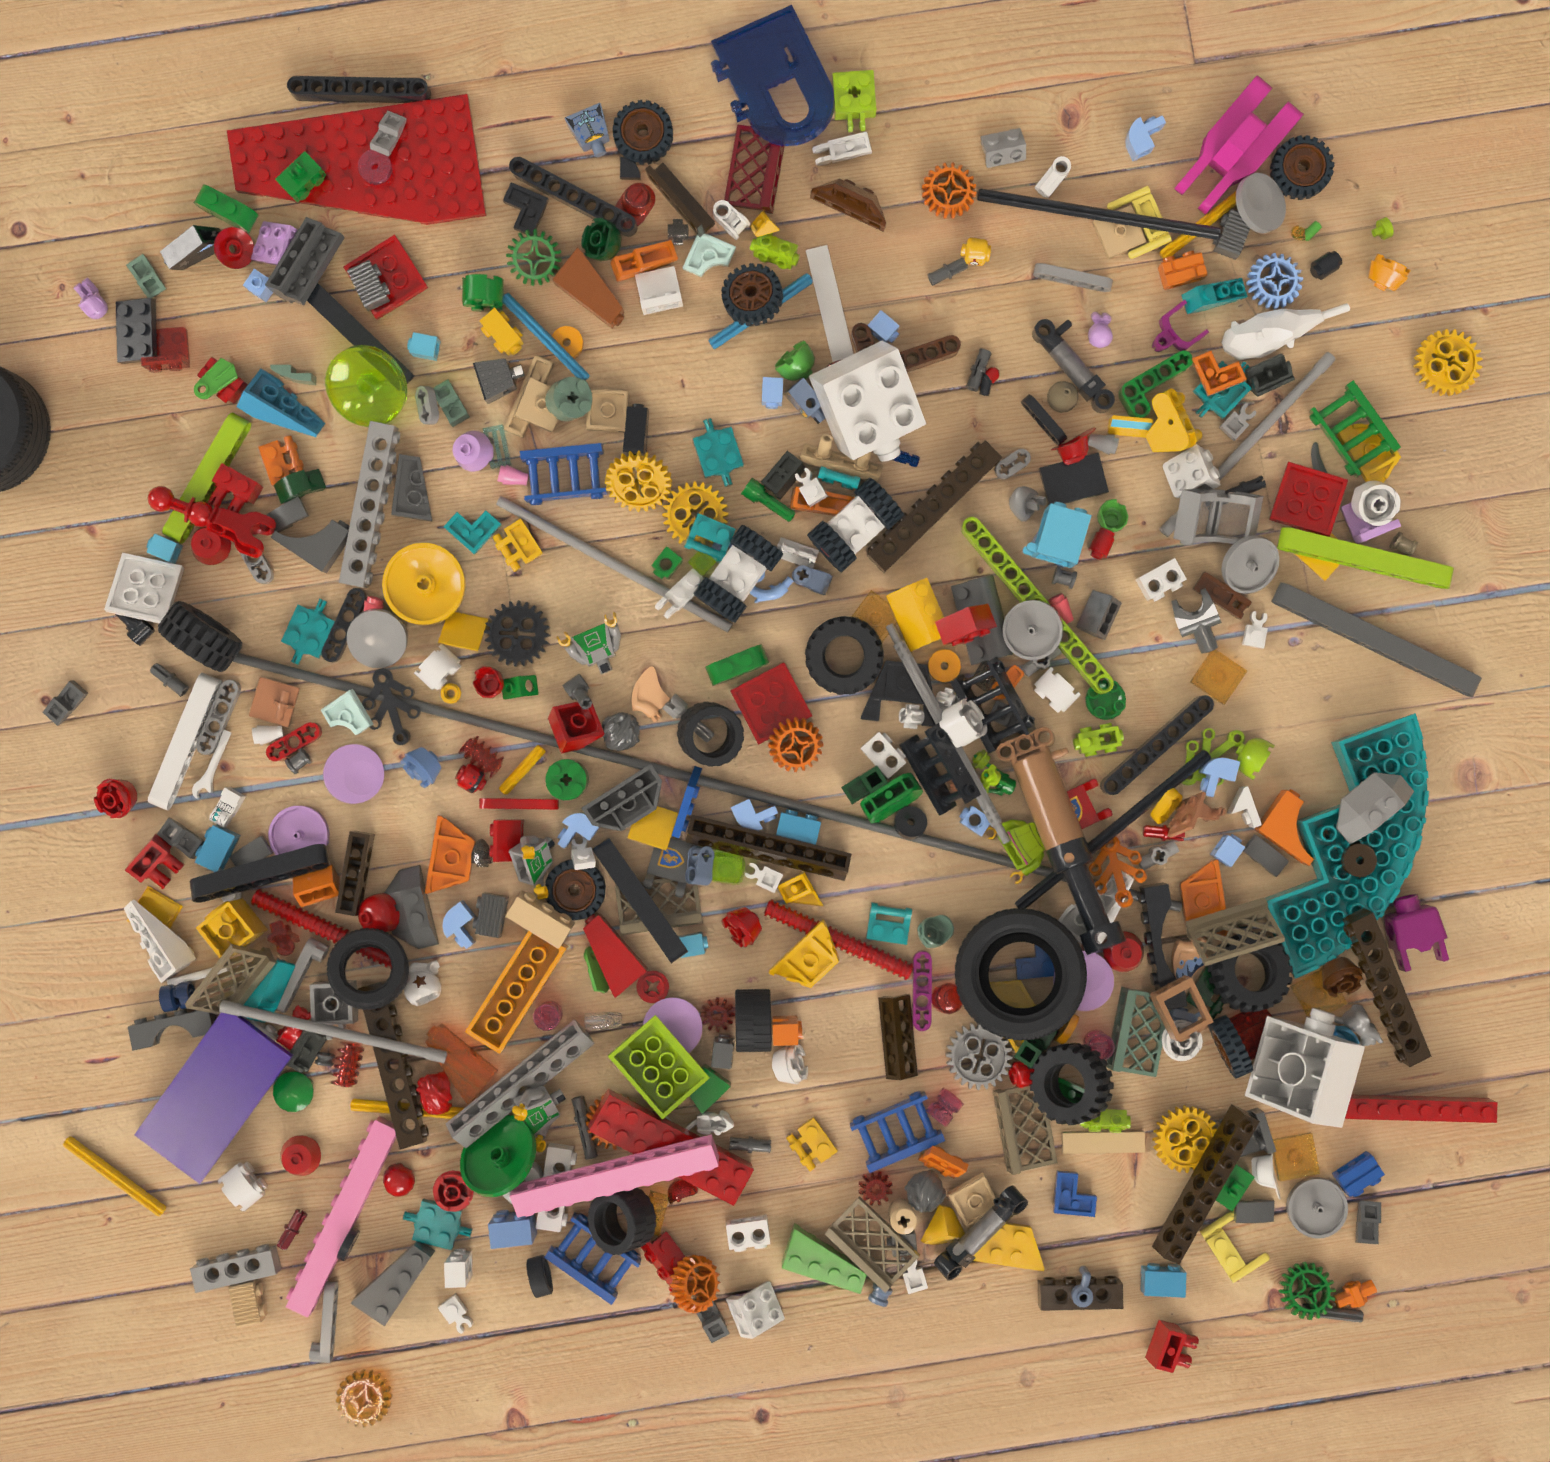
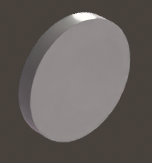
M1263 173L1251 174L1239 183L1236 190V205L1244 223L1258 233H1269L1277 229L1283 223L1286 214L1285 199L1277 183Z
M1252 535L1238 540L1227 551L1222 562V576L1225 583L1234 591L1243 594L1261 590L1271 582L1278 570L1279 552L1271 541L1262 536Z
M1027 600L1017 604L1008 612L1003 623V638L1007 647L1016 656L1026 660H1039L1049 656L1057 649L1063 637V623L1059 613L1051 605L1040 600Z
M370 609L360 613L352 621L347 631V645L351 654L357 661L372 668H385L396 663L404 654L408 643V635L403 622L395 614L383 609Z
M1310 1177L1300 1181L1292 1188L1287 1198L1286 1210L1290 1222L1299 1232L1311 1238H1326L1339 1231L1345 1223L1348 1214V1204L1344 1193L1336 1184L1325 1178Z

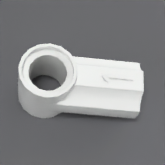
M1062 156L1054 160L1052 166L1035 186L1040 195L1047 199L1052 195L1063 179L1067 177L1071 169L1070 160ZM1061 164L1066 168V171L1059 172L1056 170V166Z

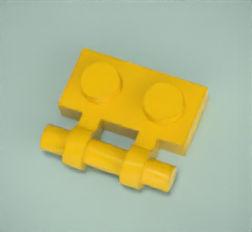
M522 519L517 520L504 529L507 534L506 538L503 539L499 533L492 537L496 543L497 550H501L506 558V564L511 566L514 572L521 568L517 562L519 559L522 558L525 564H528L543 554ZM510 543H513L518 551L515 554H512L508 548Z
M812 1117L797 1128L801 1134L800 1137L796 1139L793 1133L786 1137L790 1143L789 1147L791 1150H795L800 1157L801 1164L806 1166L809 1171L816 1168L812 1161L815 1157L822 1163L838 1152L815 1117ZM804 1142H806L812 1150L808 1154L801 1146Z

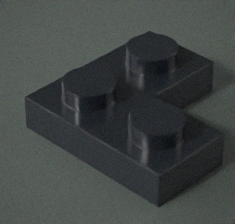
M511 182L503 202L521 210L513 227L514 230L526 234V230H529L530 236H533V231L537 229L549 199Z

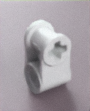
M720 200L715 203L713 207L715 221L732 238L737 240L745 227L751 225L750 222L729 202ZM720 208H725L728 211V213L724 216H720L717 213V210Z

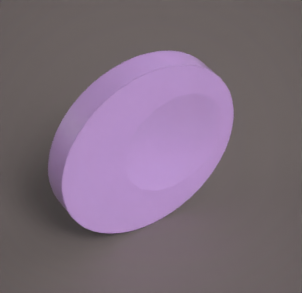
M358 744L345 745L335 750L326 760L323 769V780L329 793L337 800L349 804L362 803L374 797L380 790L384 780V767L378 755L370 748Z
M291 806L280 811L272 820L268 832L269 844L275 855L315 844H325L327 846L329 842V827L324 817L315 809L308 806Z
M1082 951L1086 961L1087 983L1082 1002L1077 1010L1090 1011L1099 1008L1109 999L1114 987V975L1110 965L1104 958L1096 953L1087 955L1085 951Z
M666 998L658 1001L648 1010L643 1024L656 1015L688 1053L697 1046L702 1035V1020L692 1004L680 998Z

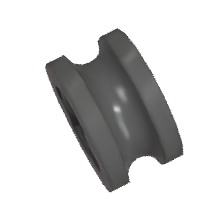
M317 1052L316 1056H318V1059L315 1060V1064L321 1066L334 1065L332 1059L335 1058L334 1054Z

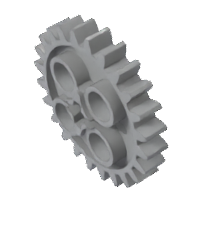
M970 1023V1029L968 1030L965 1026H962L963 1033L956 1030L955 1032L958 1037H950L953 1045H947L951 1052L945 1053V1055L951 1059L946 1064L953 1065L949 1069L950 1073L957 1072L954 1079L962 1078L961 1085L968 1082L969 1089L972 1088L973 1084L976 1085L977 1090H980L982 1084L988 1089V1083L990 1082L995 1087L996 1079L1001 1082L1003 1081L1000 1076L1001 1074L1008 1075L1005 1067H1011L1007 1060L1013 1059V1057L1007 1053L1012 1048L1005 1047L1009 1040H1001L1002 1037L990 1033L979 1024L975 1028ZM971 1038L977 1039V1045L974 1048L967 1047V1042ZM982 1039H985V1043L981 1049V1053L984 1057L978 1059L976 1073H972L977 1062V1059L974 1055L979 1054L981 1048V1041ZM991 1044L996 1045V1052L988 1054L987 1047ZM969 1058L971 1059V1065L966 1068L962 1067V1060ZM984 1064L991 1065L990 1072L986 1074L981 1073V1067Z

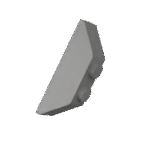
M1372 773L1341 799L1336 828L1346 841L1351 844L1372 833L1405 806L1414 791L1401 775Z

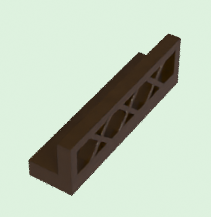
M664 163L660 164L656 169H653L650 165L645 169L649 180L699 237L715 225V221Z
M910 994L895 997H878L886 1079L904 1080L918 1076ZM903 1000L904 1008L902 1012L899 1008V1001ZM903 1021L906 1024V1029L904 1032L901 1029V1024ZM905 1041L908 1044V1049L906 1053L903 1050V1045ZM907 1062L910 1065L909 1073H906L905 1065Z

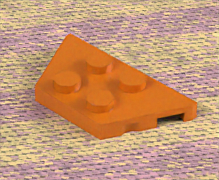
M440 815L437 816L425 894L470 880L476 840Z
M1213 859L1179 883L1185 924L1186 921L1226 909L1218 859ZM1223 930L1216 934L1226 937L1229 931Z

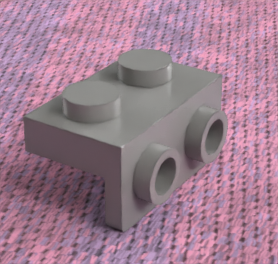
M1020 128L981 136V145L985 154L987 168L1026 160V142Z

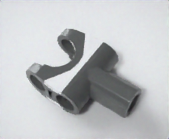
M1206 588L1200 590L1202 605L1195 612L1185 611L1179 606L1177 599L1171 601L1175 620L1182 638L1194 634L1201 654L1218 648L1211 627L1222 623L1216 606Z

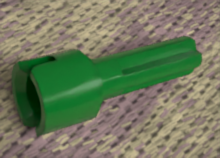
M751 478L741 495L753 503L759 501L787 522H790L795 516V512L765 492V486Z

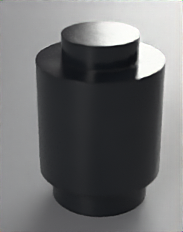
M1336 251L1327 252L1311 263L1310 272L1312 276L1320 280L1325 279L1340 268L1343 263L1342 258Z

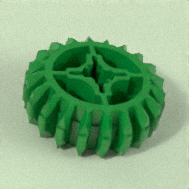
M534 229L533 236H530L529 230H526L527 237H523L521 233H518L521 240L518 242L513 238L512 241L516 246L508 245V249L513 250V254H506V257L513 258V261L507 262V265L514 264L515 266L510 272H519L516 276L517 280L524 276L523 284H526L527 280L531 279V286H534L536 279H538L539 285L543 284L541 278H545L547 282H550L547 275L550 273L555 277L556 274L552 269L560 270V267L555 265V261H562L561 258L555 257V254H560L561 250L554 251L553 249L558 243L554 242L552 245L549 243L553 238L551 235L547 240L544 239L545 231H542L541 236H537V229ZM532 240L530 252L525 254L517 253L524 242ZM538 240L547 245L551 256L539 253ZM535 246L536 255L544 257L545 259H540L539 262L537 261L533 269L532 260L524 258L523 256H528L529 254H531V252L534 251ZM517 259L529 262L530 274L525 273L520 268ZM540 262H551L549 268L544 273L536 275L537 265Z
M1302 1262L1301 1266L1295 1263L1294 1269L1288 1267L1287 1271L1290 1275L1283 1273L1282 1277L1286 1281H1279V1284L1284 1286V1289L1278 1290L1279 1293L1285 1294V1297L1280 1299L1281 1302H1288L1285 1305V1309L1289 1310L1292 1308L1291 1314H1298L1300 1319H1304L1306 1316L1307 1320H1312L1313 1315L1316 1319H1319L1321 1316L1320 1312L1326 1315L1327 1310L1325 1307L1330 1309L1333 1307L1329 1300L1335 1301V1297L1330 1296L1331 1292H1336L1335 1288H1330L1329 1286L1334 1281L1326 1280L1329 1277V1273L1325 1272L1322 1274L1323 1267L1319 1266L1316 1268L1315 1263H1310L1309 1267L1307 1262ZM1304 1273L1313 1275L1319 1283L1311 1284L1308 1278H1305ZM1298 1277V1288L1292 1292L1293 1283ZM1306 1287L1313 1288L1310 1289L1308 1294H1300L1306 1290ZM1322 1290L1321 1299L1316 1305V1295ZM1303 1298L1306 1304H1309L1310 1309L1301 1307L1295 1299Z

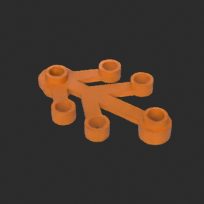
M1115 836L1101 848V852L1094 863L1089 865V871L1093 876L1101 875V865L1109 856L1110 863L1100 879L1094 884L1096 889L1099 885H1103L1101 890H1097L1098 894L1102 895L1107 891L1106 884L1111 876L1114 875L1118 890L1115 894V900L1120 907L1126 908L1132 904L1133 896L1130 891L1126 890L1122 871L1133 876L1138 883L1146 881L1147 874L1143 869H1136L1118 860L1117 853L1128 857L1132 864L1137 865L1142 861V856L1136 850L1132 851L1121 846L1119 839ZM1110 843H1113V844H1114V845H1113L1112 847H1110V848L1107 847L1108 844H1110ZM1134 855H1138L1136 860H1132ZM1094 867H1099L1096 872L1092 871ZM1143 873L1141 878H1137L1138 874ZM1128 898V901L1123 903L1122 899Z

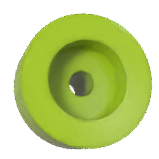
M1387 217L1376 221V228L1371 230L1373 237L1380 236L1383 240L1392 237L1394 234L1392 223Z

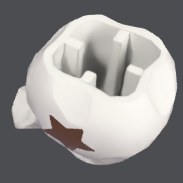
M437 960L429 963L414 962L409 966V975L404 988V994L411 1004L421 1006L439 997L441 983L439 978L435 976L438 974V968L440 967Z

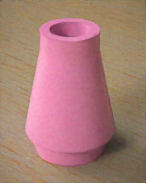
M507 464L506 466L501 465L498 482H503L502 484L526 486L529 474Z

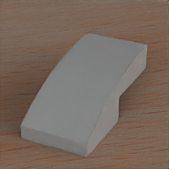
M387 111L379 122L378 132L370 142V149L390 156L404 129L406 118Z

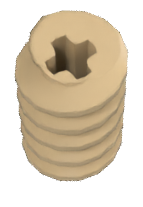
M905 1199L893 1201L888 1210L892 1228L900 1234L911 1233L917 1225V1218L913 1207Z

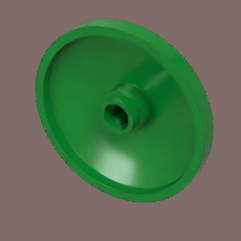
M506 1115L467 1148L464 1147L460 1159V1171L465 1184L477 1194L485 1197L502 1196L515 1189L527 1177L535 1161L537 1145L533 1131L524 1121L517 1120L512 1115Z

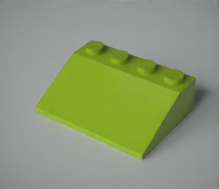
M656 1015L608 1054L611 1061L662 1120L710 1078Z

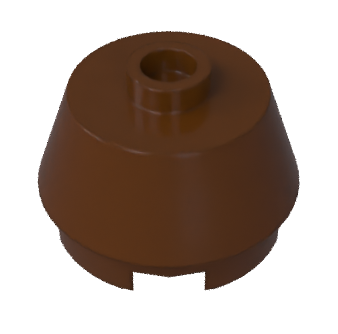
M1346 957L1335 958L1322 967L1323 988L1332 997H1337L1338 993L1346 992L1349 995L1357 991L1361 987L1360 981L1364 980L1362 970Z

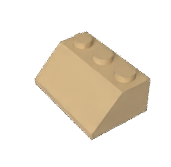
M523 890L517 896L505 916L558 949L575 924L568 915L557 912L552 905L539 901L534 894Z

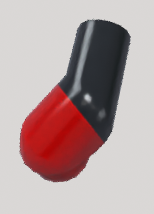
M990 367L983 374L980 395L989 396L991 385L999 378L1000 373L997 368Z

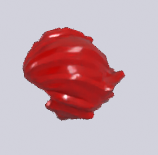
M445 1071L427 1074L417 1081L419 1087L416 1088V1091L419 1092L422 1107L428 1114H444L451 1109L452 1103L448 1102L452 1099L450 1094L451 1083Z

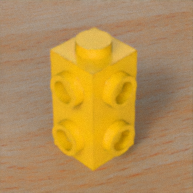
M494 308L479 320L483 326L480 328L487 338L491 336L496 341L493 345L501 354L505 352L507 356L515 355L522 349L521 345L524 343L521 337L523 335L516 326L511 328L507 323L510 319L503 311L498 312Z

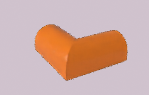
M1212 351L1192 358L1193 365L1207 396L1247 380L1239 361L1219 369Z

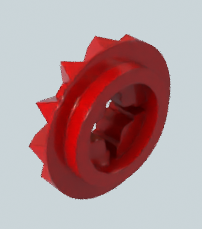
M649 970L639 977L636 985L637 993L643 1001L657 1003L667 996L669 982L664 974L659 971ZM659 980L660 982L657 985L658 992L651 990L647 993L646 991L649 988L648 981L655 983Z

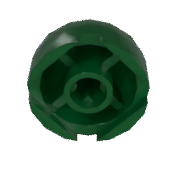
M595 218L592 220L594 223L591 226L587 225L585 227L581 246L585 249L586 253L584 254L587 257L597 261H607L615 257L619 252L622 241L621 233L612 222L603 218Z

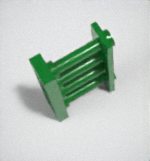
M1353 380L1345 386L1346 391L1342 397L1319 412L1313 407L1310 410L1311 415L1309 418L1315 426H1320L1346 463L1344 467L1350 476L1354 475L1357 478L1362 474L1359 470L1360 467L1384 451H1390L1391 454L1395 453L1401 446ZM1354 401L1358 406L1357 411L1330 429L1324 418L1347 402ZM1360 418H1366L1370 423L1368 425L1369 428L1341 445L1335 435ZM1378 434L1382 440L1380 445L1353 462L1347 452L1371 435Z

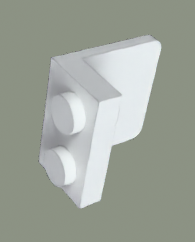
M1196 444L1163 464V470L1174 497L1181 498L1182 490L1196 489L1203 484H1207L1213 489L1221 485L1218 479L1220 477L1219 471L1213 466V456L1208 449L1205 450Z

